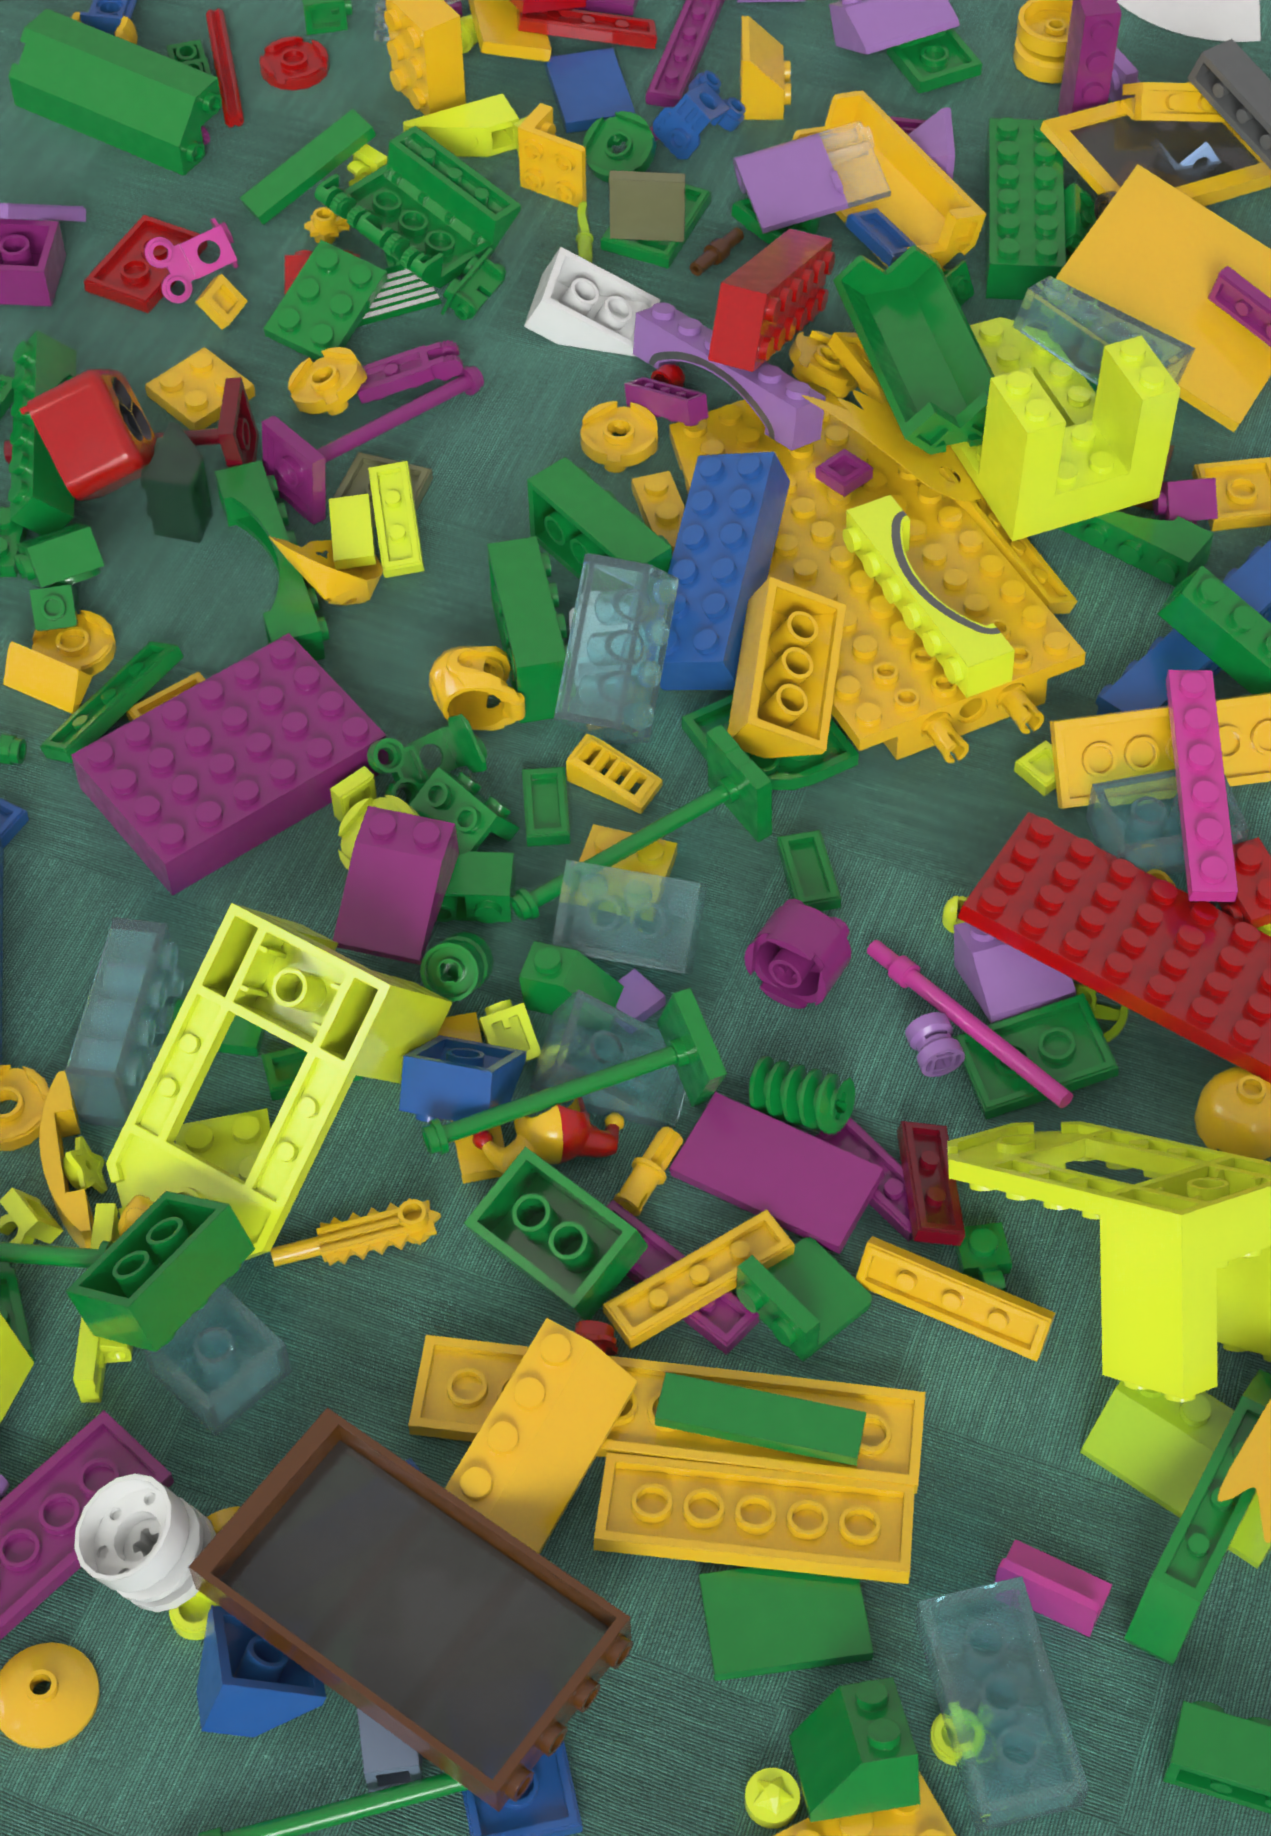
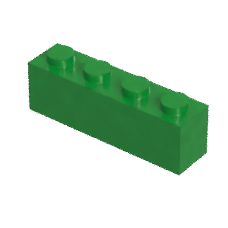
M1201 565L1175 587L1157 614L1252 695L1270 693L1271 623Z
M1183 1701L1174 1725L1163 1782L1271 1814V1721L1261 1717L1244 1719L1225 1713L1222 1707L1207 1701H1196L1193 1703Z

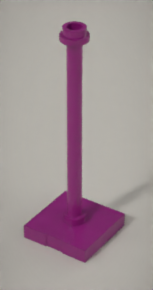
M464 366V369L457 375L456 379L317 450L274 415L262 421V453L266 475H274L279 497L288 502L312 525H315L326 519L325 463L463 392L470 396L478 393L484 385L482 373L475 366Z

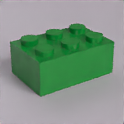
M527 1147L521 1151L464 1222L478 1240L582 1320L592 1319L649 1247L637 1229Z
M165 1191L66 1290V1293L94 1336L157 1352L174 1338L176 1331L195 1312L206 1305L209 1297L218 1287L240 1269L242 1262L255 1250V1247L230 1204Z

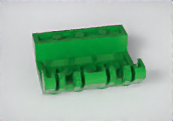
M416 126L411 127L389 141L387 164L345 190L339 188L340 175L335 173L322 181L314 193L316 200L329 208L337 216L346 219L350 226L385 251L389 256L401 261L400 264L411 271L416 277L439 289L460 276L475 255L481 258L490 247L493 249V253L521 211V204Z

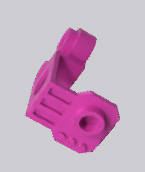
M212 218L210 221L213 229L174 246L168 239L163 237H155L147 242L144 248L146 261L156 268L166 267L169 272L161 283L162 294L168 301L183 303L192 294L191 281L199 279L228 264H231L233 268L238 267V259L230 245L234 243V240L225 222L218 224L216 218ZM207 240L215 242L220 249L218 260L211 264L201 261L197 252L199 245ZM158 245H163L167 249V257L164 260H157L153 255V250ZM176 280L184 284V292L178 296L174 295L170 290L171 283Z

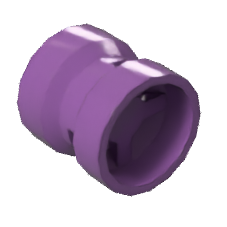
M933 1012L922 1015L913 1020L905 1030V1036L910 1047L918 1051L917 1063L920 1070L928 1077H939L957 1069L965 1059V1053L960 1042L951 1036L953 1034V1027L945 1013Z

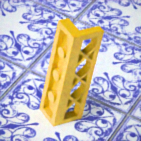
M1139 82L1123 84L1122 95L1136 96L1134 121L1228 123L1192 83Z

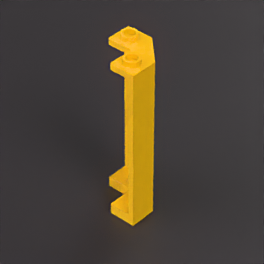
M863 90L835 94L832 98L824 126L801 129L794 133L792 140L816 133L819 134L834 171H837L844 195L848 202V209L835 212L845 224L849 214L877 208L917 247L938 260L943 271H945L943 267L959 252L965 256L976 245L986 213ZM879 259L888 268V266L881 259Z

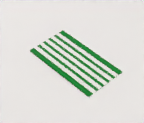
M402 264L386 268L384 270L387 271L388 279L358 327L440 305L442 302L432 285L420 280Z

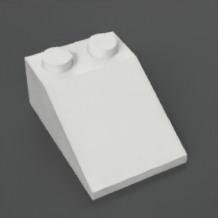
M560 247L542 274L524 327L556 344L636 357L633 355L636 313L648 309L656 303H660V299Z

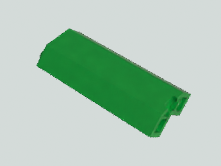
M47 8L24 27L20 41L25 43L19 64L12 63L8 75L15 106L182 176H185L194 166L202 161L205 156V147L201 126L213 115L217 114L222 107L218 77Z
M915 245L908 248L886 270L863 255L858 256L833 282L904 438L930 455L946 452L947 445L968 442L970 447L982 445L990 378L995 376L938 260Z

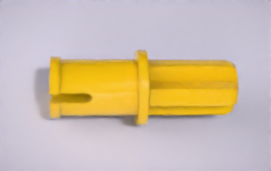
M668 1126L662 1127L657 1132L644 1155L636 1157L632 1161L633 1170L613 1200L633 1216L641 1214L642 1208L656 1186L664 1184L666 1181L665 1170L683 1143L681 1134Z

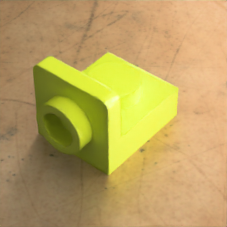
M509 999L484 1009L487 1016L479 1018L478 1024L480 1030L484 1033L487 1044L527 1051L525 1062L542 1056L524 1003L512 1006Z

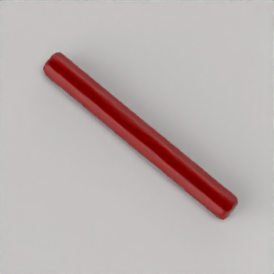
M219 8L215 11L209 9L206 13V20L222 98L225 124L230 128L234 125L240 127L244 123L224 11Z

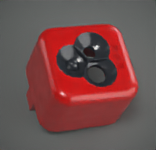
M86 370L29 400L26 406L19 409L22 415L30 414L64 484L72 496L79 501L101 498L156 470L163 463L162 448L128 380L117 370Z

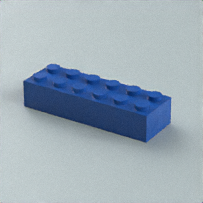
M775 452L698 455L645 660L646 666L663 691L734 690L748 600L767 580L790 485V480Z

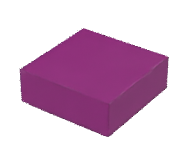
M846 449L841 450L816 467V479L843 497L873 478V467Z

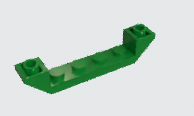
M1259 1369L1243 1393L1148 1582L1124 1638V1641L1171 1666L1174 1665L1196 1620L1199 1607L1256 1494V1489L1252 1487L1232 1499L1222 1502L1218 1501L1219 1489L1232 1463L1271 1399V1374Z

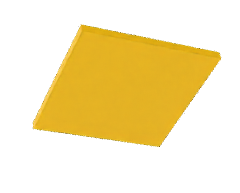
M1137 164L1046 290L1037 306L1103 349L1105 345L1142 335L1180 387L1179 398L1232 432H1235L1271 376V347L1208 299L1219 272L1226 266H1229L1271 298V249Z

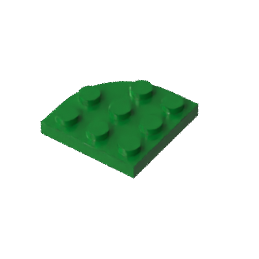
M733 695L682 717V729L706 760V732L720 724L728 732ZM830 719L827 748L823 754L764 759L745 752L772 781V790L794 791L816 784L858 765L859 753L832 719Z

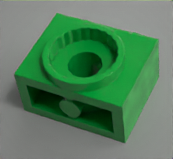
M77 523L16 544L20 554L14 555V561L21 578H26L27 581L41 588L72 585L100 574V567L104 566L93 532L88 525Z

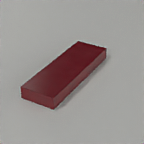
M901 1121L897 1130L913 1240L916 1242L961 1246L965 1238V1229L956 1180L949 1178L947 1149L949 1136L947 1126Z

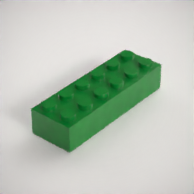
M989 118L985 150V299L1040 301L1066 264L1063 155L1040 130L1042 122L1048 119Z

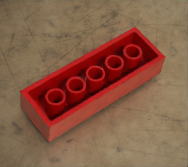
M789 229L723 280L720 285L708 361L754 372L765 361L768 362L776 351H780L787 341H791L798 331H802L808 322H812L819 312H823L829 294L828 289H824L826 275L831 274L836 256L835 252H831L833 239Z

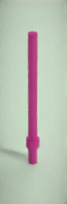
M874 940L868 946L867 954L886 968L888 976L902 988H911L939 1012L945 1013L949 1020L1058 1107L1065 1108L1071 1102L1073 1093L922 975L920 967L905 955L898 956L880 940Z

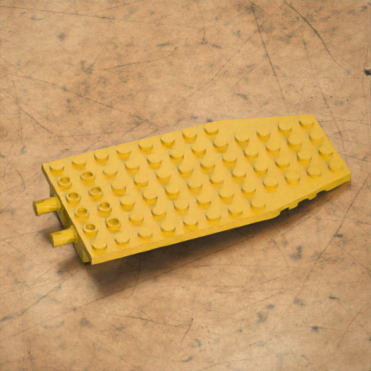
M813 382L806 383L810 388L824 395L826 402L846 409L837 400L836 396L830 394L823 387ZM745 399L709 411L708 418L699 421L698 425L685 426L682 422L669 425L670 440L679 468L683 471L688 493L698 455L775 452L790 480V485L767 579L773 577L846 605L831 714L859 751L883 742L894 758L899 760L936 746L947 763L955 762L950 752L960 761L969 751V744L961 735L1008 717L1013 719L1023 734H1030V729L1026 726V723L1033 732L1039 729L1045 718L1036 706L1044 704L1046 701L1048 679L1085 664L1086 652L963 507L954 499L925 485L890 456L828 412L824 411L821 439L793 451L765 435L764 424ZM843 449L848 450L873 467V478L845 497L816 479V467ZM888 495L894 498L910 518L909 551L905 553L914 572L928 590L949 608L986 626L994 623L1015 650L1011 682L966 698L956 684H951L948 681L943 667L935 656L931 657L928 655L923 641L915 630H910L906 626L903 616L895 604H890L886 600L882 588L875 578H870L866 574L858 556L854 552H849L843 540V529L846 528V510Z

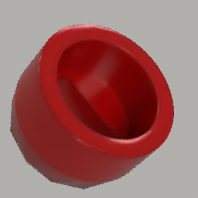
M669 363L656 369L652 373L651 379L683 387L685 373L680 366Z

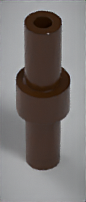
M735 227L722 238H715L704 248V253L690 264V271L695 276H700L712 265L722 263L729 257L730 250L744 239L743 231Z

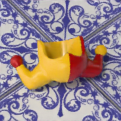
M579 1097L574 1099L568 1108L555 1105L538 1116L532 1118L525 1116L514 1120L516 1138L507 1147L496 1145L493 1142V1135L488 1130L474 1134L472 1142L477 1148L484 1151L495 1169L504 1174L525 1147L548 1164L566 1163L575 1157L606 1158L611 1156L618 1150L619 1130L623 1129L625 1124L624 1117L620 1113L612 1112L605 1117V1130H600L590 1122V1116L583 1098Z

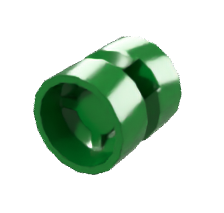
M467 932L452 934L430 949L423 958L420 970L423 985L426 989L452 1002L462 1000L488 980L494 963L492 951L485 940L476 934Z

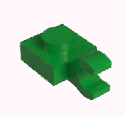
M1002 1222L964 1226L965 1238L961 1246H955L961 1273L1006 1291L1003 1274L1011 1273L1012 1261Z

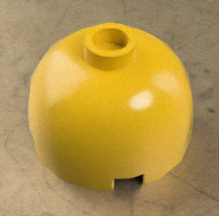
M1234 1066L1215 1074L1205 1085L1199 1097L1194 1115L1197 1134L1209 1149L1217 1150L1218 1148L1222 1152L1259 1160L1271 1157V1083L1239 1066Z

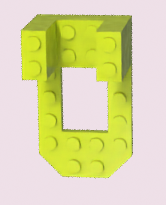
M1003 317L970 325L995 377L990 378L982 445L970 447L968 442H962L950 446L1012 541L1159 498L1181 389L1142 335L1104 346L1097 392L1095 393L1052 331Z
M231 903L106 1162L111 1183H116L122 1206V1208L118 1209L120 1217L126 1206L136 1195L149 1197L151 1201L155 1202L165 1191L230 1204L255 1247V1250L245 1260L270 1252L355 1075L401 1084L403 1056L436 1038L453 1002L415 982L373 971L335 951L338 945L337 942L302 924ZM235 1015L308 1052L246 1181L174 1143Z
M1082 1121L1061 1122V1131H1034V1122L1011 1123L947 1141L950 1179L969 1183V1188L975 1191L998 1190L1006 1192V1198L1011 1200L1035 1199L1043 1201V1206L1047 1209L1065 1210L1071 1208L1082 1211L1084 1218L1100 1219L1102 1375L1124 1381V1386L1130 1389H1151L1164 1393V1398L1167 1400L1188 1402L1194 1400L1196 1394L1218 1386L1217 1342L1222 1343L1223 1348L1228 1351L1255 1352L1262 1354L1265 1361L1271 1362V1162ZM1100 1160L1106 1162V1167L1109 1169L1127 1170L1135 1168L1143 1170L1145 1177L1153 1179L1137 1184H1129L1065 1168L1066 1163L1072 1161Z

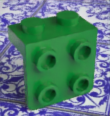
M438 766L410 803V806L421 817L455 823L459 855L468 851H477L490 832L510 842L520 829L508 818L512 811L493 796H490L488 800L478 793L482 786L462 771L458 776H455Z
M806 1237L795 1244L794 1254L768 1269L753 1255L737 1266L736 1296L750 1312H757L759 1318L772 1330L779 1342L789 1347L803 1362L871 1307V1294L813 1238Z

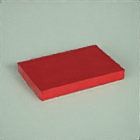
M143 215L83 281L85 291L149 314L164 297L161 291V283L169 272L166 267L156 268L146 261L144 256L145 245L152 238L163 237L168 239L174 246L200 234ZM207 241L199 245L198 256L208 247ZM163 245L156 246L153 250L154 257L157 260H164L167 257V249ZM178 280L171 283L170 289Z

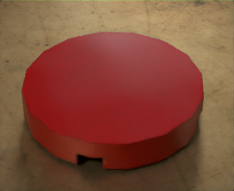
M298 36L276 40L264 49L265 54L263 56L260 55L259 65L262 78L269 85L283 90L310 88L320 83L328 74L330 64L327 50L318 41L311 39L312 43L303 42V37Z

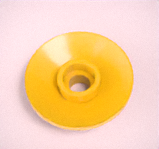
M62 1643L37 1644L13 1656L0 1671V1730L13 1742L35 1749L55 1747L77 1736L92 1719L99 1702V1679L90 1660L76 1648ZM43 1681L51 1682V1687L46 1693L42 1695L33 1693V1689L37 1684Z

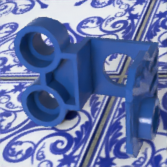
M711 71L698 73L688 86L689 92L682 97L675 107H665L652 122L653 133L677 159L687 160L701 144L700 133L709 123L713 126L719 124L727 131H734L744 120V113L746 111L744 105L734 97L723 100L718 95L720 93L721 81Z

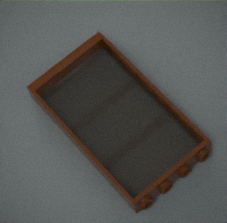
M329 1408L325 1409L189 1566L197 1590L498 1812H500L509 1798L517 1801L524 1794L534 1776V1772L531 1771L543 1754L549 1757L559 1748L568 1731V1728L565 1727L567 1722L577 1710L583 1713L590 1707L600 1691L601 1684L598 1683L609 1667L613 1669L619 1668L633 1647V1641L631 1640V1617Z

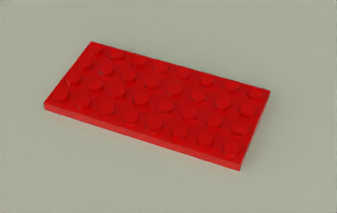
M1028 811L964 902L957 918L1271 1083V936L1259 931L1252 924L1242 922L1226 914L1209 902L1189 901L1188 893L1176 888L1172 883L1161 880L1137 868L1130 861L1120 859L1095 846L1091 841L1079 838L1056 826L1052 821Z

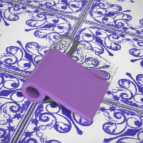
M861 121L733 158L739 188L742 194L747 193L763 234L891 196L890 187L873 150L874 139L869 126L863 127Z

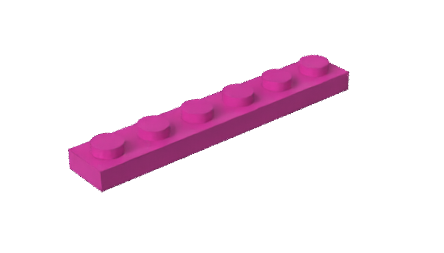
M1168 670L1166 688L1189 901L1235 902L1238 888L1212 670Z

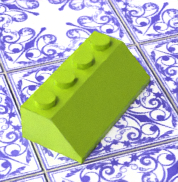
M1120 1381L1083 1444L1080 1453L1181 1518L1235 1410L1205 1391L1196 1394V1398L1192 1401L1174 1402L1165 1399L1164 1393L1151 1389H1130L1124 1386V1381ZM1256 1492L1228 1550L1258 1569L1271 1550V1542L1266 1543L1264 1540L1259 1500Z

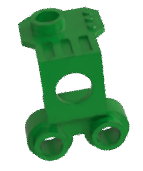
M462 714L451 716L448 718V726L441 727L404 746L393 738L380 739L372 743L367 753L370 767L380 774L391 773L394 779L388 785L385 795L396 797L397 790L399 788L403 789L406 793L405 802L410 805L437 769L425 768L419 757L420 750L427 744L438 747L442 756L439 767L448 772L463 766H467L472 773L487 770L486 747L482 740L474 734L469 721ZM380 749H384L389 756L388 762L385 765L378 760Z

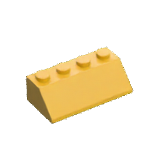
M769 577L748 600L728 725V733L744 752L765 759L819 755L826 751L846 611L845 604L773 577Z
M546 1318L445 1489L540 1554L638 1385V1381L594 1343Z

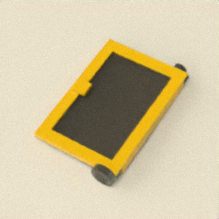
M1136 96L1044 120L1040 128L1042 133L1099 195L1094 204L1096 220H1098L1137 164L1203 206L1271 187V169L1229 123L1134 121ZM1205 142H1208L1219 161L1210 162L1207 157H1202L1193 165L1182 166L1180 163Z

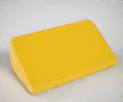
M11 641L7 652L3 685L74 714L79 709L93 677L77 668Z

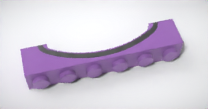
M656 303L652 307L636 313L633 355L656 369L665 364H675L681 361L694 364L715 374L736 390L752 407L765 426V435L792 451L821 439L824 410L802 397V395L825 401L826 397L810 388L808 384L796 380L784 373L781 368L771 365L766 361L754 372L708 361L713 330L702 325L699 320L690 318L678 311L669 303Z

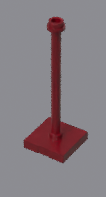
M241 377L225 379L218 428L154 433L162 449L220 444L228 468L256 462L259 432ZM5 440L4 456L8 464H10L12 459V444H10V440Z

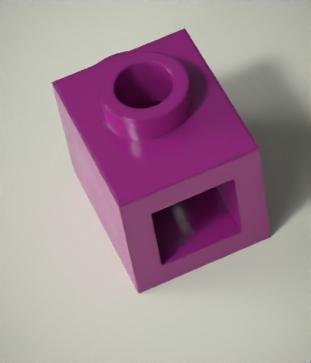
M1216 478L1162 482L1159 498L1152 500L1154 514L1159 515V520L1174 521L1179 516L1196 525L1197 520L1218 519Z

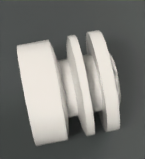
M134 1473L115 1478L99 1489L87 1503L76 1526L74 1549L80 1566L93 1578L110 1589L116 1590L139 1608L161 1612L177 1608L197 1594L199 1590L195 1588L189 1566L216 1536L211 1521L199 1510L189 1505L153 1477Z

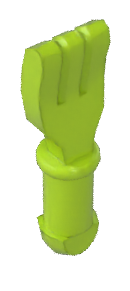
M583 201L579 203L577 209L578 234L575 240L578 244V256L592 263V243L594 237L590 233L587 223V202Z

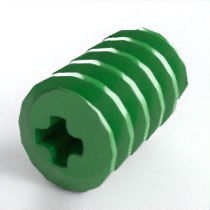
M762 1056L756 1062L751 1074L749 1102L752 1109L765 1115H770L774 1119L787 1120L793 1125L803 1124L808 1129L818 1130L820 1128L824 1133L835 1134L845 1126L853 1112L855 1086L850 1077L840 1084V1077L836 1073H828L824 1077L820 1069L812 1068L807 1073L804 1065L795 1064L790 1068V1064L786 1060H778L774 1064L772 1057Z

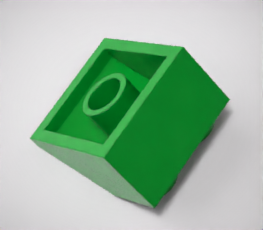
M893 1677L839 1686L789 1735V1744L810 1822L920 1804L918 1753Z

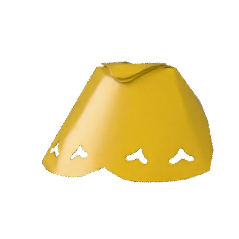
M269 536L284 557L319 595L328 601V604L353 605L370 600L383 573V568L377 556L376 565L336 570L333 559L332 540L311 541L300 547L287 540ZM316 552H328L327 558L316 554Z

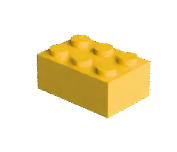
M386 0L384 19L389 33L387 50L391 57L392 71H390V80L393 87L397 91H401L410 100L412 106L416 110H420L424 115L466 104L460 15L444 0Z

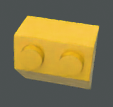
M742 16L740 97L741 103L746 110L744 120H783L784 105H791L790 61H784L783 45L750 16Z

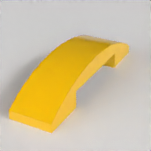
M68 1070L56 1074L44 1102L39 1133L40 1157L55 1208L64 1227L80 1248H90L94 1219L86 1191L81 1189L70 1192L69 1182L63 1169L65 1154L62 1138L81 1134L76 1097Z

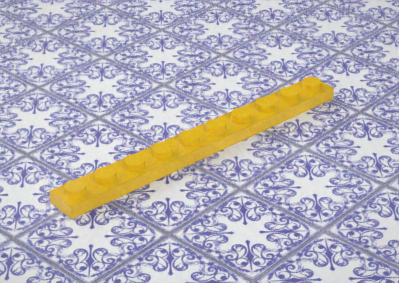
M834 332L827 345L838 357L837 360L840 365L850 372L863 393L883 405L880 397L881 385L857 333ZM945 467L939 469L940 474L946 480L952 483L960 482L959 476L951 469ZM984 497L970 502L954 499L965 509L1053 614H1067L1071 612L1078 601L1027 537L1012 541Z

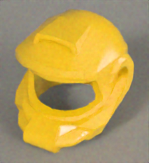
M458 646L444 651L434 661L429 672V687L434 701L447 721L451 716L462 714L469 721L472 730L495 731L503 729L505 725L522 720L526 715L524 695L516 692L506 683L511 668L507 653L497 646ZM490 695H494L501 700L493 708H487Z

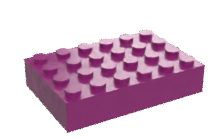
M288 633L80 749L71 756L81 790L173 896L332 802L330 788L365 766L374 774V777L379 775L380 773L375 772L370 767L367 753L371 744L377 740L385 739L386 734ZM380 749L378 760L385 765L388 762L389 756L384 749Z

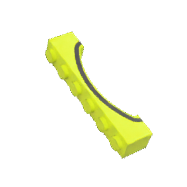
M888 495L846 510V528L843 529V540L849 552H854L858 556L866 574L870 578H875L881 586L886 600L890 604L894 603L901 612L906 626L910 630H915L923 641L928 655L931 657L935 656L943 667L948 681L951 684H956L966 698L1011 682L1015 650L994 623L985 626L949 608L928 590L914 572L905 553L909 551L910 518L894 498Z

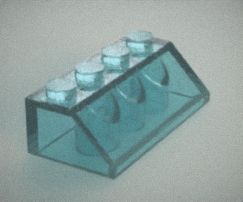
M585 554L555 709V720L591 734L610 744L650 742L678 589V578L650 564L596 554Z

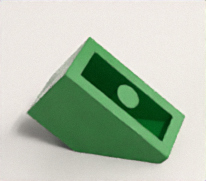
M534 941L519 975L523 1003L527 1010L603 1027H612L617 1014L616 1005L624 986L578 950Z

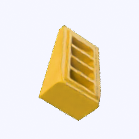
M588 733L582 738L566 761L568 782L639 814L643 813L663 786V779L603 740ZM603 768L608 769L605 775L600 773ZM620 776L625 777L620 785L615 783ZM637 782L641 784V787L634 795L629 791Z

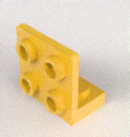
M540 103L518 127L520 186L578 207L580 202H586V149L582 145L555 136L556 126L553 124V107Z

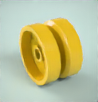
M1029 0L1020 8L1013 61L1016 68L1026 77L1038 82L1062 83L1073 0Z

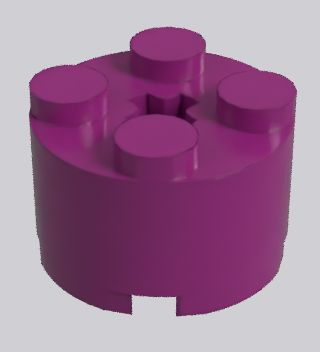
M788 899L774 911L747 947L744 955L746 969L750 976L754 971L763 981L759 988L776 1002L795 1009H805L808 1003L816 1002V1006L824 1000L850 963L851 947L847 939L850 933L849 928L843 920L837 917H828L821 911L806 906L800 900Z

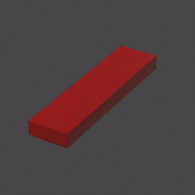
M517 9L516 12L518 31L655 49L657 43L655 22L649 19L576 9L522 14Z

